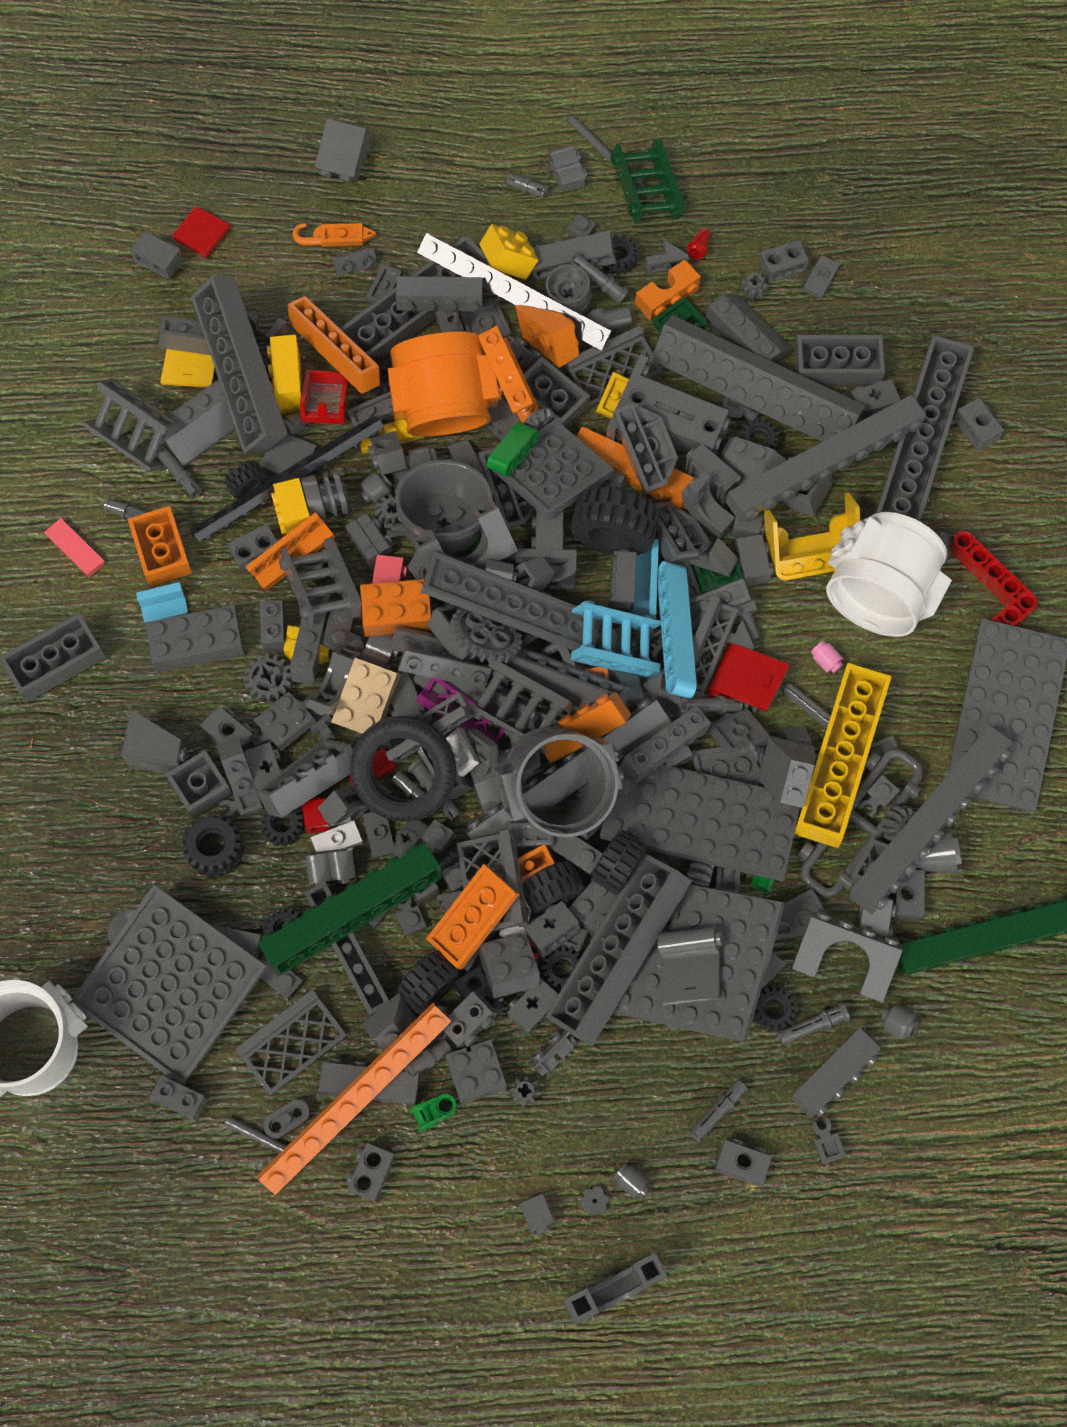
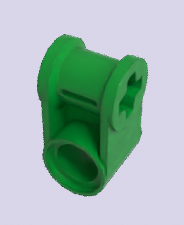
M442 1094L412 1107L409 1111L411 1114H414L419 1125L418 1132L421 1133L455 1116L458 1105L451 1095ZM449 1100L453 1104L452 1109L446 1113L440 1111L441 1103Z

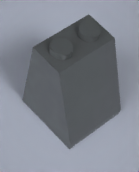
M327 119L315 168L324 177L331 178L332 175L339 177V180L351 183V180L358 181L374 137L366 128Z
M130 711L121 754L130 769L168 773L190 759V755H188L181 739L138 713Z
M769 736L758 780L780 803L800 808L804 807L815 766V747Z

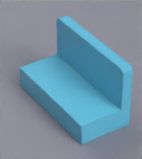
M180 582L136 593L144 622L188 614L184 591Z

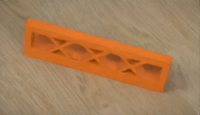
M315 512L249 563L246 568L257 579L262 588L267 591L287 576L285 571H281L279 565V558H282V548H287L291 558L318 552L324 547L325 539H334L336 537Z

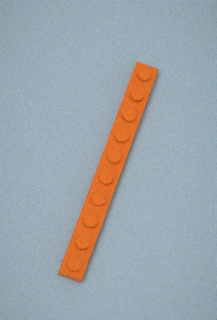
M432 1003L257 1175L258 1180L276 1195L451 1022L450 1018Z

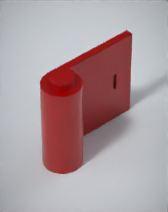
M729 644L706 692L709 694V698H717V696L730 697L767 712L790 664L736 644Z

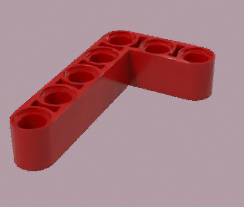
M967 531L958 532L950 545L951 553L1006 606L990 621L1018 627L1032 614L1037 606L1036 596L972 534ZM957 542L964 543L966 547L960 546ZM973 557L979 558L982 562L975 561ZM989 572L995 573L997 577H992ZM1008 587L1012 589L1013 593L1006 591L1005 588ZM1021 603H1026L1029 608L1023 607ZM1005 616L1011 617L1014 622L1008 621Z

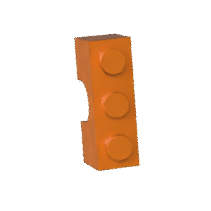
M683 260L668 271L667 282L671 285V288L660 289L651 282L636 292L635 304L652 321L653 318L683 297L695 294L699 289L701 276L686 260Z

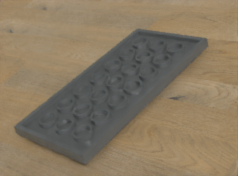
M981 619L947 775L989 726L1013 742L1010 747L1012 753L1005 762L1000 761L997 765L999 769L991 779L987 777L984 781L986 784L978 795L974 793L970 798L1031 813L1036 812L1067 660V639Z
M624 757L620 759L619 767L624 776V781H621L623 788L618 790L615 804L603 822L600 839L612 841L619 831L624 830L647 845L646 850L784 882L800 807L780 803L764 787L676 767L668 768L667 765L663 764L635 784L621 767Z

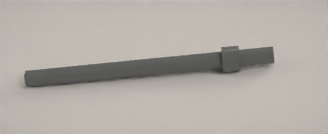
M573 115L569 117L568 122L611 163V152ZM641 178L632 179L635 187L645 186ZM648 194L644 196L648 200H650L654 194Z

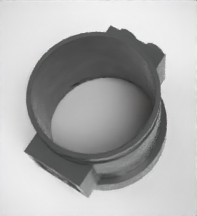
M541 727L526 733L510 749L505 765L493 768L505 813L513 821L526 818L537 829L557 837H575L593 830L609 815L615 804L618 790L623 788L621 781H624V776L621 768H617L615 759L618 758V753L615 745H612L611 742L600 736L591 739L583 734L559 727ZM573 740L579 742L587 754L590 768L589 780L583 794L574 804L558 812L542 813L529 809L521 791L522 772L528 759L540 747L552 741Z

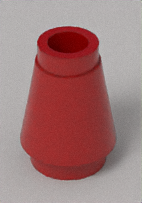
M699 230L688 244L687 254L690 258L700 260L706 256L710 233L707 230Z

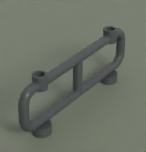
M892 749L880 756L874 751L866 761L865 767L871 772L857 790L849 819L871 835L834 886L826 888L810 875L811 868L828 845L819 842L814 846L808 841L797 855L805 861L801 867L802 880L818 894L824 897H832L840 893L843 888L848 890L853 884L851 875L872 839L878 841L884 833L880 829L884 825L882 820L876 827L855 812L854 809L890 760L898 758L914 771L912 779L892 806L904 805L909 797L914 799L922 789L918 786L923 778L922 766L908 753L900 749Z

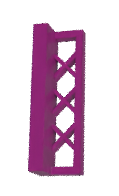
M431 678L426 688L416 698V701L428 710L458 692H461L465 700L470 704L476 706L478 703L449 681ZM436 681L443 686L445 693L438 694L431 689ZM452 703L449 713L453 712L459 707L455 706ZM487 708L484 709V712L495 717L496 714ZM436 713L435 715H437L439 718H443L444 714ZM470 718L455 727V729L458 727L463 728L467 736L469 729L476 728L496 744H498L505 733L503 729L500 730L498 735L490 731L488 723L491 722L484 718L480 721Z

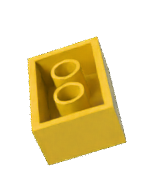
M296 335L270 337L271 345L267 346L268 359L270 360V364H268L269 377H271L270 384L272 385L280 414L295 413L300 410V399L303 390L301 359Z

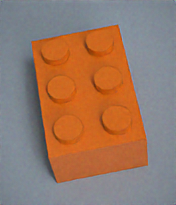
M170 506L127 519L144 575L150 587L192 574Z
M424 579L360 585L365 637L394 634L396 626L423 632L432 631L427 625L431 618L430 596L420 592Z

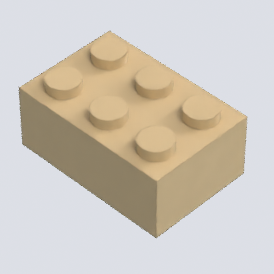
M354 658L331 722L363 734L371 725L386 718L391 705V699L402 674Z

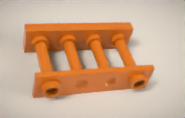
M495 326L478 335V338L513 414L517 413L524 424L525 420L540 408L508 339H503L498 326Z

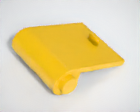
M167 349L160 381L161 385L207 388L213 383L215 366L211 355Z

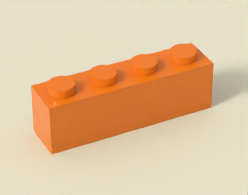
M615 691L610 695L607 693L601 695L595 700L596 703L590 706L589 704L583 705L573 716H570V714L565 715L553 727L577 732L593 739L601 737L625 724L631 714ZM573 740L552 741L544 745L548 749L547 753L544 754L552 764L582 746L579 742Z

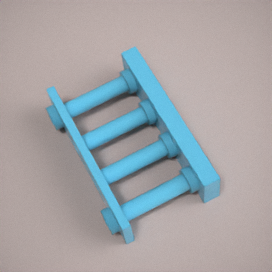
M584 601L572 609V613L583 615V645L571 652V661L645 678L660 672V664L651 662V659H649V632L660 626L661 621L652 619L648 615L639 616L598 606L592 601ZM593 618L603 620L602 650L596 649L592 645ZM612 623L622 625L621 654L613 653V650H611ZM631 627L641 630L640 659L634 658L630 654Z

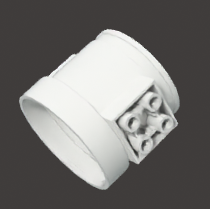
M892 512L877 513L862 521L858 520L851 527L847 526L840 534V542L830 552L832 556L828 564L836 570L826 588L830 602L844 617L868 631L885 636L900 637L913 632L919 621L934 615L952 580L940 571L947 558V550L943 541L933 530L916 519Z
M22 980L0 982V1022L19 1009L44 1007L54 1012L59 1027L57 1046L45 1066L34 1075L23 1080H0V1097L7 1091L20 1096H36L46 1093L61 1084L73 1069L78 1054L77 1035L88 1027L84 1022L87 1017L73 1002L69 1003L73 999L59 984L54 986L48 981L42 987Z

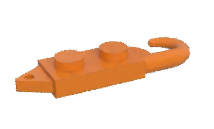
M306 223L297 225L292 233L293 239L300 245H321L322 247L363 246L364 242L376 236L375 231L364 227L362 223L321 224V226L314 230L313 237H301L299 235L300 229L307 226Z

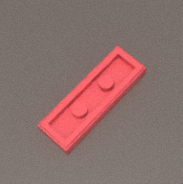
M61 518L44 532L88 577L92 576L105 564V561Z

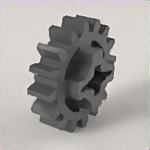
M269 654L265 655V659L257 656L258 662L250 661L251 669L245 668V673L248 675L243 677L244 683H247L245 688L247 691H251L250 695L252 698L258 695L259 702L267 698L268 703H271L273 697L278 700L280 699V694L284 695L287 693L285 688H292L289 682L292 680L290 665L286 666L285 659L279 661L278 655H275L273 659H270ZM265 673L271 678L272 684H270L269 680L267 681Z

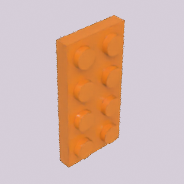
M483 864L427 936L426 940L457 969L462 970L520 894L488 865Z

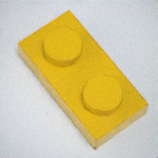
M613 372L595 412L611 419L629 379Z

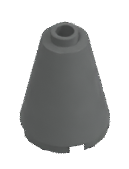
M955 827L943 830L945 832L943 837L937 844L933 842L929 846L931 848L929 854L924 860L919 858L915 863L917 865L915 870L953 874L962 873L961 868L957 869V865L961 864L958 837H952V832H956Z

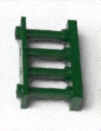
M662 139L654 140L651 148L646 152L623 154L620 143L616 144L613 153H611L610 160L611 164L615 167L628 204V213L632 216L634 224L639 223L642 214L645 212L663 210L670 212L672 220L680 219L686 206ZM649 160L654 167L629 171L627 162ZM655 176L658 178L660 185L635 187L632 179ZM661 193L664 195L666 202L641 204L638 196Z

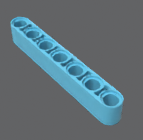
M663 561L658 568L657 579L666 691L669 694L691 698L696 691V672L687 570L685 566Z

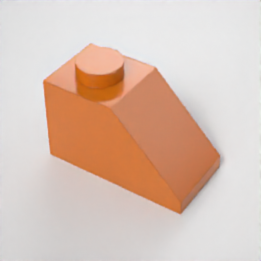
M545 844L518 858L522 885L536 872L558 863L552 850Z

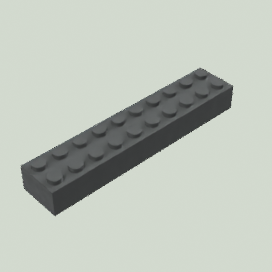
M672 316L664 324L651 361L822 442L857 424L865 409V405L675 316Z
M936 335L932 336L913 394L914 399L926 414L922 423L923 426L916 432L910 431L898 441L875 514L892 512L906 515L919 522L921 521L974 347Z

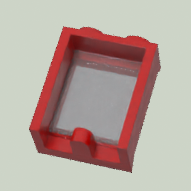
M306 370L300 399L301 422L344 424L350 382L340 372Z

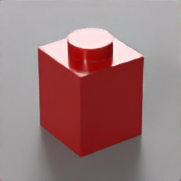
M313 797L302 804L307 834L330 830V824L324 820L322 813L318 809L325 801V798Z

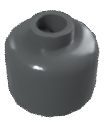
M373 472L361 482L363 491L360 494L368 503L370 501L375 504L381 503L382 496L387 498L390 493L392 494L391 487L393 484L385 474L381 475V473Z
M900 1004L893 1005L891 1009L887 1007L881 1016V1020L884 1021V1031L901 1040L906 1037L911 1038L919 1023L916 1020L915 1012Z

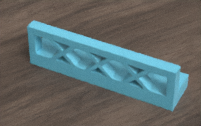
M654 539L653 546L646 553L636 556L633 614L639 616L648 615L655 620L659 539Z

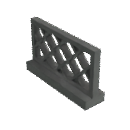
M641 326L608 340L603 350L596 347L590 348L564 365L563 368L566 374H569L572 381L583 391L582 386H585V392H587L588 388L600 391L598 398L592 401L589 400L588 408L599 404L602 398L601 394L605 391L606 379L609 380L611 375H608L611 366L623 369L621 376L624 375L625 370L633 372L634 368L627 366L629 357L639 358L640 355L631 353L632 347L641 343L644 349L643 355L647 354L649 357L648 363L652 364L655 371L648 373L649 379L662 374L663 371L659 364L651 361L653 353L643 336L644 332ZM619 353L627 356L625 364L613 362L614 355ZM599 362L608 364L606 374L594 370L595 364ZM580 371L590 373L588 381L578 380L575 373ZM592 374L604 378L602 387L590 384Z
M509 829L499 831L500 834L457 843L464 889L470 882L468 874L473 867L478 870L480 869L475 864L482 853L492 858L488 864L490 868L493 867L495 862L502 865L503 872L500 874V877L504 878V881L520 894L508 909L511 921L498 922L492 931L516 926H529L515 835ZM498 841L499 850L493 857L485 849L490 842ZM474 846L479 851L470 861L465 858L464 848Z
M312 989L235 1050L267 1093L272 1095L347 1035ZM316 1005L323 1012L322 1022L308 1021L309 1011ZM306 1014L305 1020H299V1018ZM325 1016L331 1023H325ZM294 1022L305 1023L303 1037L289 1036L290 1025ZM307 1024L322 1025L320 1039L305 1038ZM324 1026L335 1027L340 1034L333 1041L322 1040ZM287 1028L286 1035H280ZM275 1037L285 1038L284 1052L269 1051L270 1041ZM288 1038L302 1040L301 1054L286 1053ZM305 1041L319 1042L318 1053L314 1056L303 1055ZM322 1043H329L327 1046L321 1049ZM267 1044V1050H260V1048ZM255 1052L266 1053L264 1067L253 1066L248 1058ZM269 1053L283 1055L281 1069L267 1068ZM286 1056L300 1057L299 1067L296 1070H284ZM302 1058H310L302 1064ZM256 1069L264 1070L263 1078ZM266 1071L281 1072L279 1083L273 1088H270L265 1082ZM283 1073H291L282 1080Z

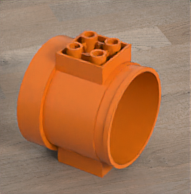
M472 332L429 334L403 341L390 350L393 368H388V379L395 421L406 420V429L409 435L420 437L451 435L474 430L491 422V415L488 409L498 406V401L501 400L502 388L496 380L497 377L478 338L480 334Z

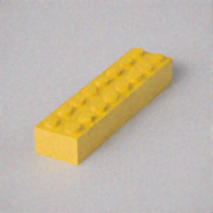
M847 663L811 777L804 807L801 809L796 825L795 835L832 847H840L892 676Z

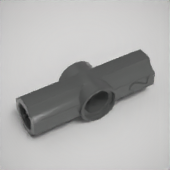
M628 307L610 311L595 309L585 316L610 330L632 325L631 313Z

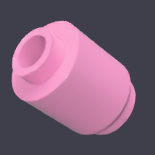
M822 641L811 651V654L814 656L813 659L827 674L831 672L835 674L844 666L842 663L844 658L830 643L827 644L825 641Z

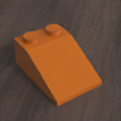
M524 305L515 306L523 340L558 368L580 356L578 350L579 342L574 331L575 324L570 318L565 317L559 312Z

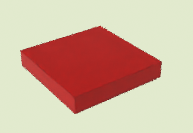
M195 206L172 237L178 243L208 258L231 228L230 224Z

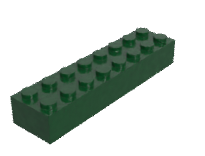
M426 843L413 845L407 850V854L400 858L399 856L393 857L386 863L387 866L380 870L378 868L373 869L366 874V878L362 881H354L348 884L342 893L338 895L334 893L328 896L322 905L317 908L316 906L308 908L303 912L302 917L297 920L294 918L290 919L282 925V929L275 933L274 931L268 932L262 936V941L258 942V945L277 977L442 878L440 865Z

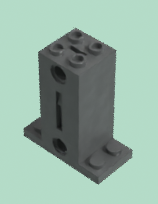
M640 354L616 409L635 403L661 416L673 447L677 452L687 455L692 448L697 449L703 444L717 455L721 447V441L725 439L728 432L730 419L727 417L729 410L649 379V357ZM613 414L607 427L606 438L615 442H621Z

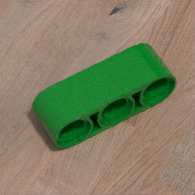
M517 422L490 454L487 468L509 477L536 444L539 431L521 422Z

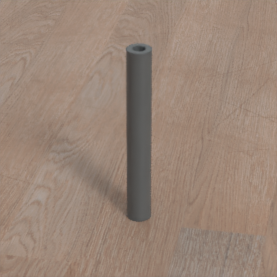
M230 1116L225 1122L226 1126L279 1153L287 1147V1145Z

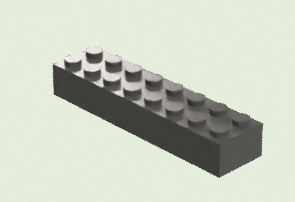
M467 235L452 245L490 266L484 252ZM430 261L411 275L412 277H462L434 261ZM395 287L340 329L372 360L376 359L378 362L379 357L384 359L390 354V350L395 345L409 340L437 318L434 311L397 310Z
M211 276L191 298L243 453H263L287 435L286 426L280 414L279 406L276 402L272 385L262 361L234 276Z
M644 853L545 1017L573 1036L593 1046L657 940L659 933L665 927L692 881L676 869Z

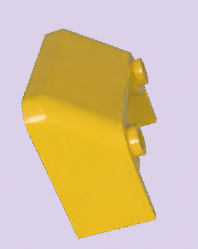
M845 493V513L838 514L830 520L829 532L788 539L787 531L783 527L777 526V521L770 510L764 509L766 542L768 543L771 561L778 578L790 580L836 570L828 564L832 556L830 552L840 542V534L847 526L851 527L860 520L859 505L850 493Z

